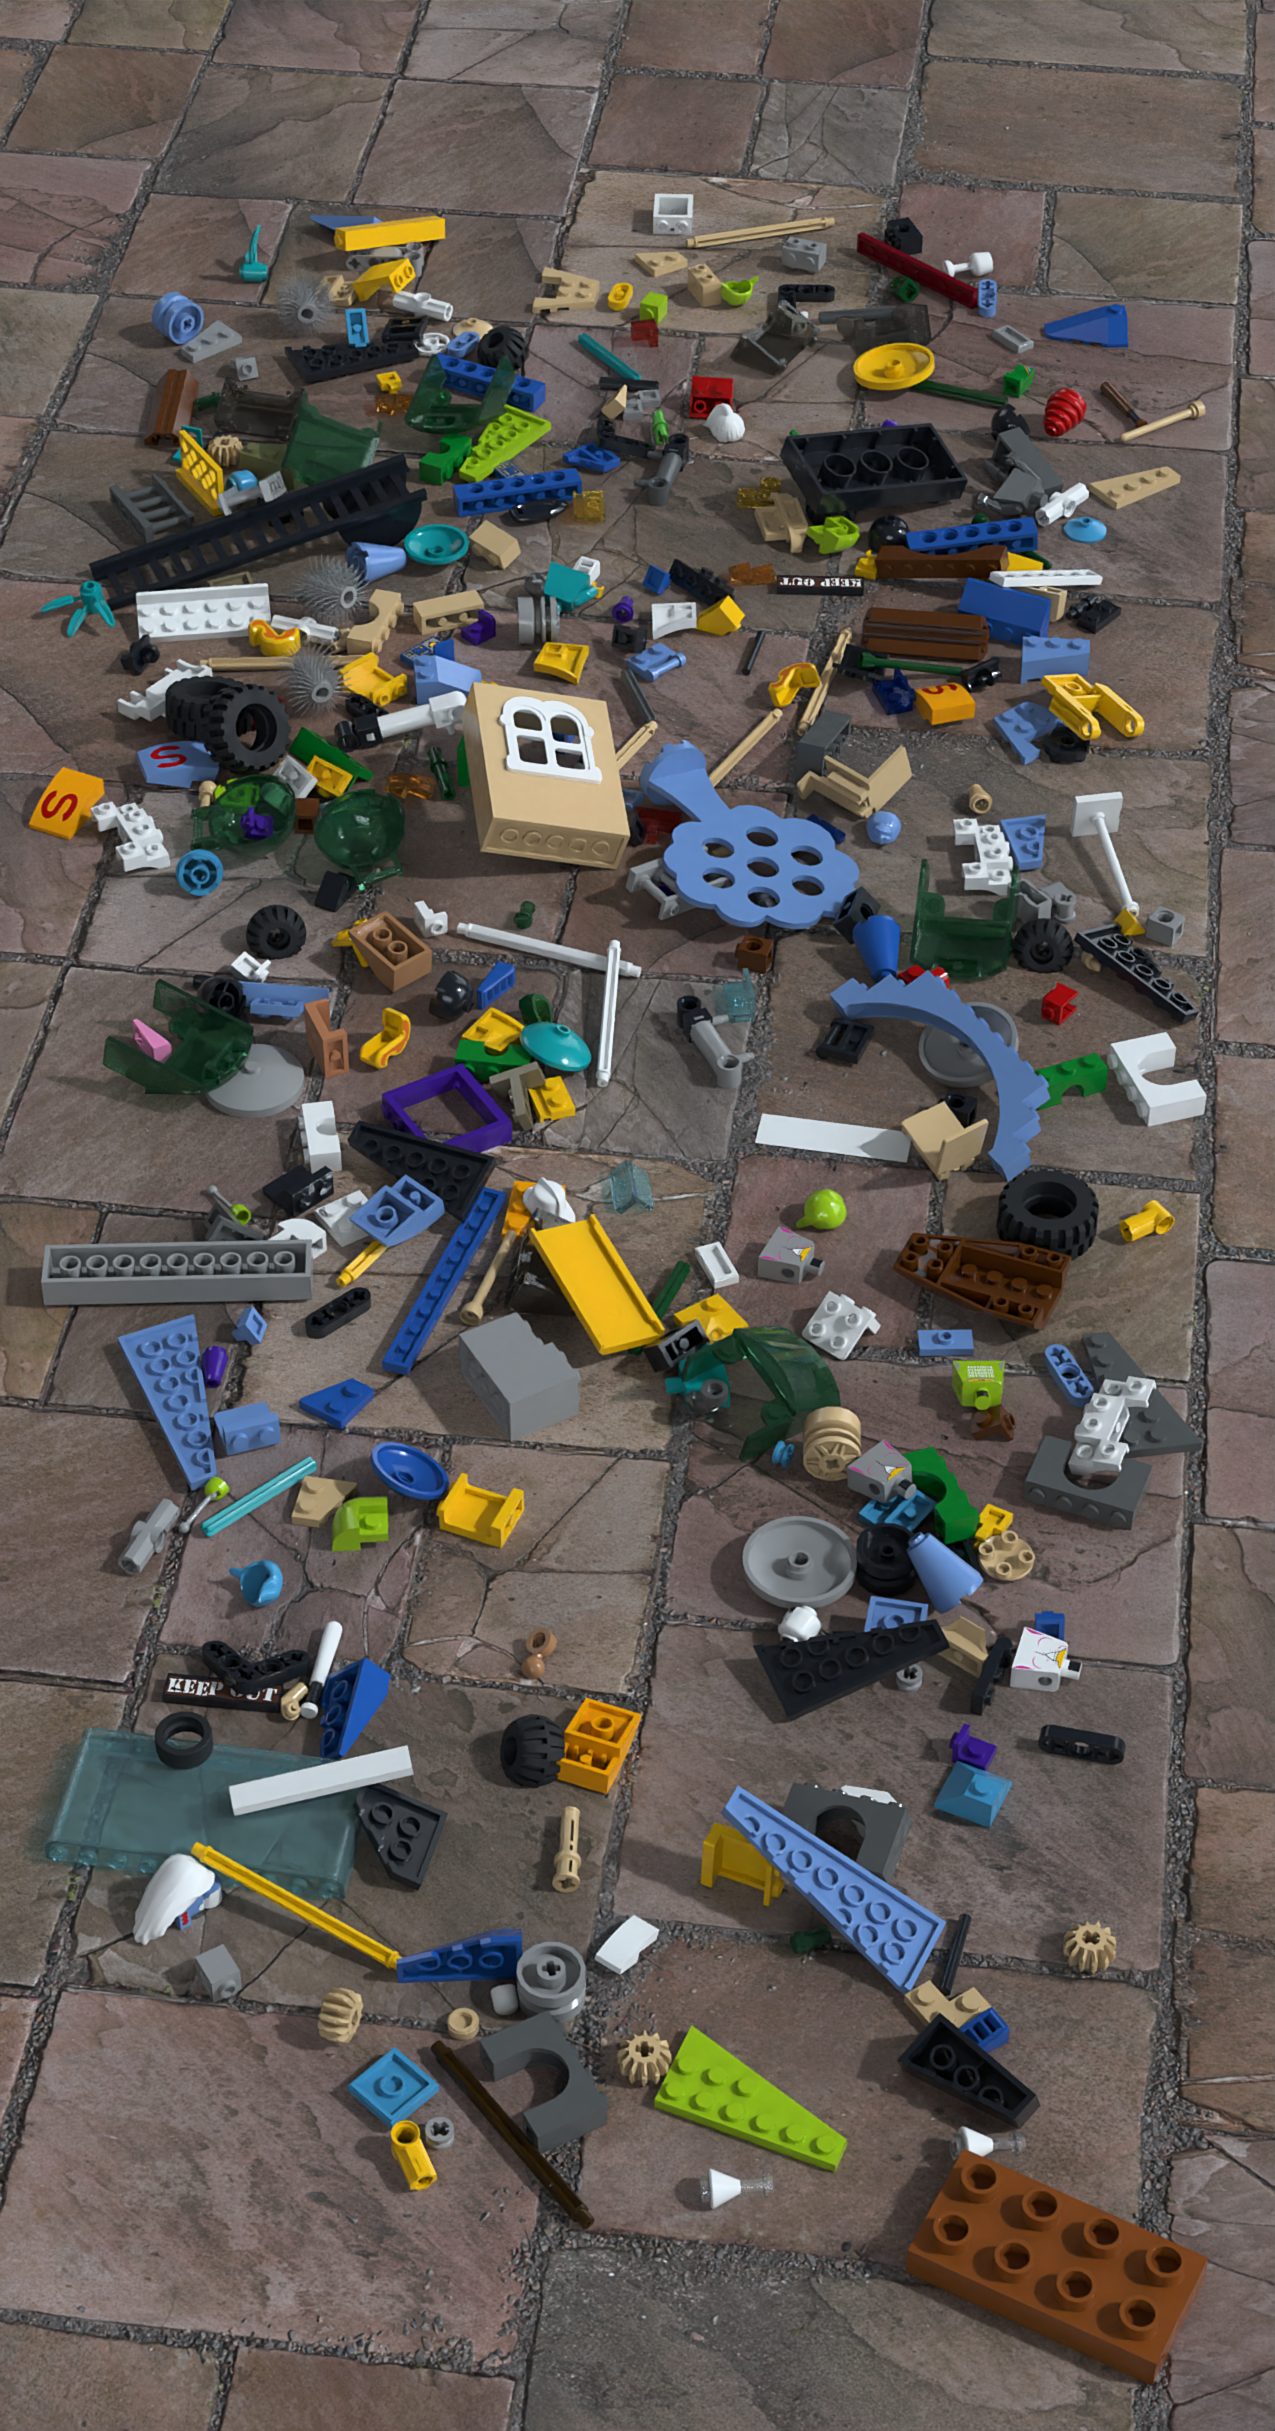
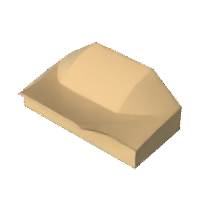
M959 1616L950 1625L941 1627L950 1648L937 1654L979 1678L988 1659L985 1630Z

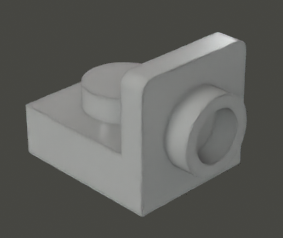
M248 355L230 359L231 368L237 370L240 381L259 376L254 356Z

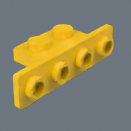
M314 756L306 770L318 780L314 788L318 789L317 793L327 799L332 796L335 798L334 801L344 808L347 805L356 808L357 804L350 797L343 794L353 776L329 762Z

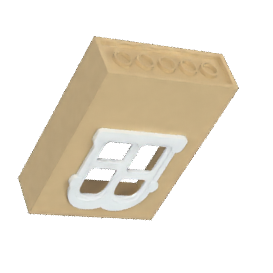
M473 682L461 714L480 851L617 870L630 838V831L606 701ZM552 732L579 736L580 744L555 741ZM517 738L544 742L547 764L522 761L519 756ZM555 751L582 755L584 770L560 767L557 764Z

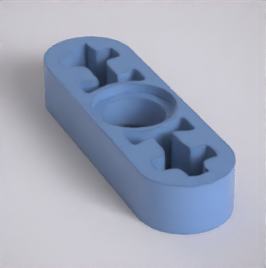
M990 279L981 280L978 289V314L986 318L993 317L996 314L997 283Z
M1059 1344L1048 1346L1044 1357L1046 1368L1068 1402L1074 1407L1084 1408L1087 1403H1090L1093 1396L1092 1385L1065 1346ZM1071 1373L1076 1377L1072 1379L1064 1378L1062 1374Z

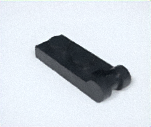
M1000 1637L995 1641L972 1693L970 1713L982 1716L986 1705H992L996 1689H994L995 1684H1001L1005 1669L1011 1664L1010 1653L1012 1652L1013 1643L1009 1638Z

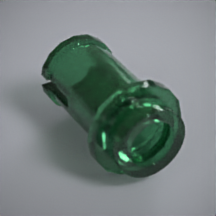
M211 392V395L195 399V405H199L197 407L198 411L214 406L218 408L222 404L219 392Z
M524 901L520 906L519 912L514 916V923L519 929H527L533 923L532 916L536 908H534L535 905L530 901Z
M823 1924L805 1932L795 1931L794 1935L790 1937V1945L793 1952L806 1955L808 1950L830 1944L832 1942L831 1932L827 1931L824 1933L825 1930H828L827 1925Z

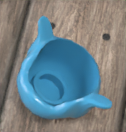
M261 1560L249 1564L246 1568L232 1567L229 1569L232 1576L240 1579L243 1596L250 1605L263 1607L270 1605L278 1599L283 1586V1576L275 1562Z

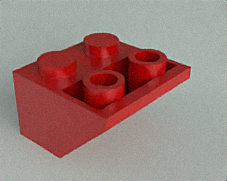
M692 376L689 418L707 419L713 408L722 403L728 404L732 409L734 395L733 378Z

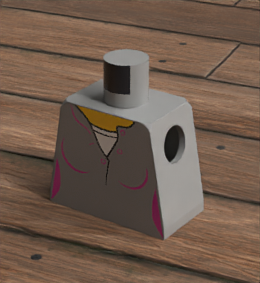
M778 1226L758 1257V1276L799 1284L807 1272L820 1276L823 1272L825 1261L814 1258L815 1244L813 1241Z
M882 1440L847 1466L848 1488L881 1503H888L898 1494L905 1499H910L916 1492V1485L912 1483V1466L910 1462L885 1440Z

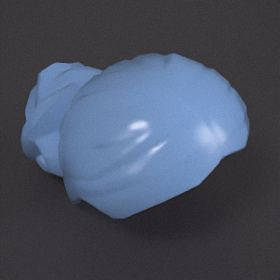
M878 811L873 813L867 820L866 825L869 839L880 845L894 842L901 831L899 818L892 812Z

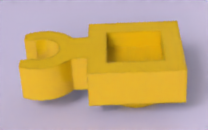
M871 550L866 552V558H860L855 568L856 577L876 580L878 576L875 563L876 556L871 555Z

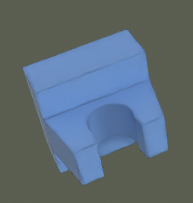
M253 1306L245 1308L241 1318L236 1321L238 1329L232 1331V1336L237 1342L247 1340L251 1346L260 1344L268 1324Z

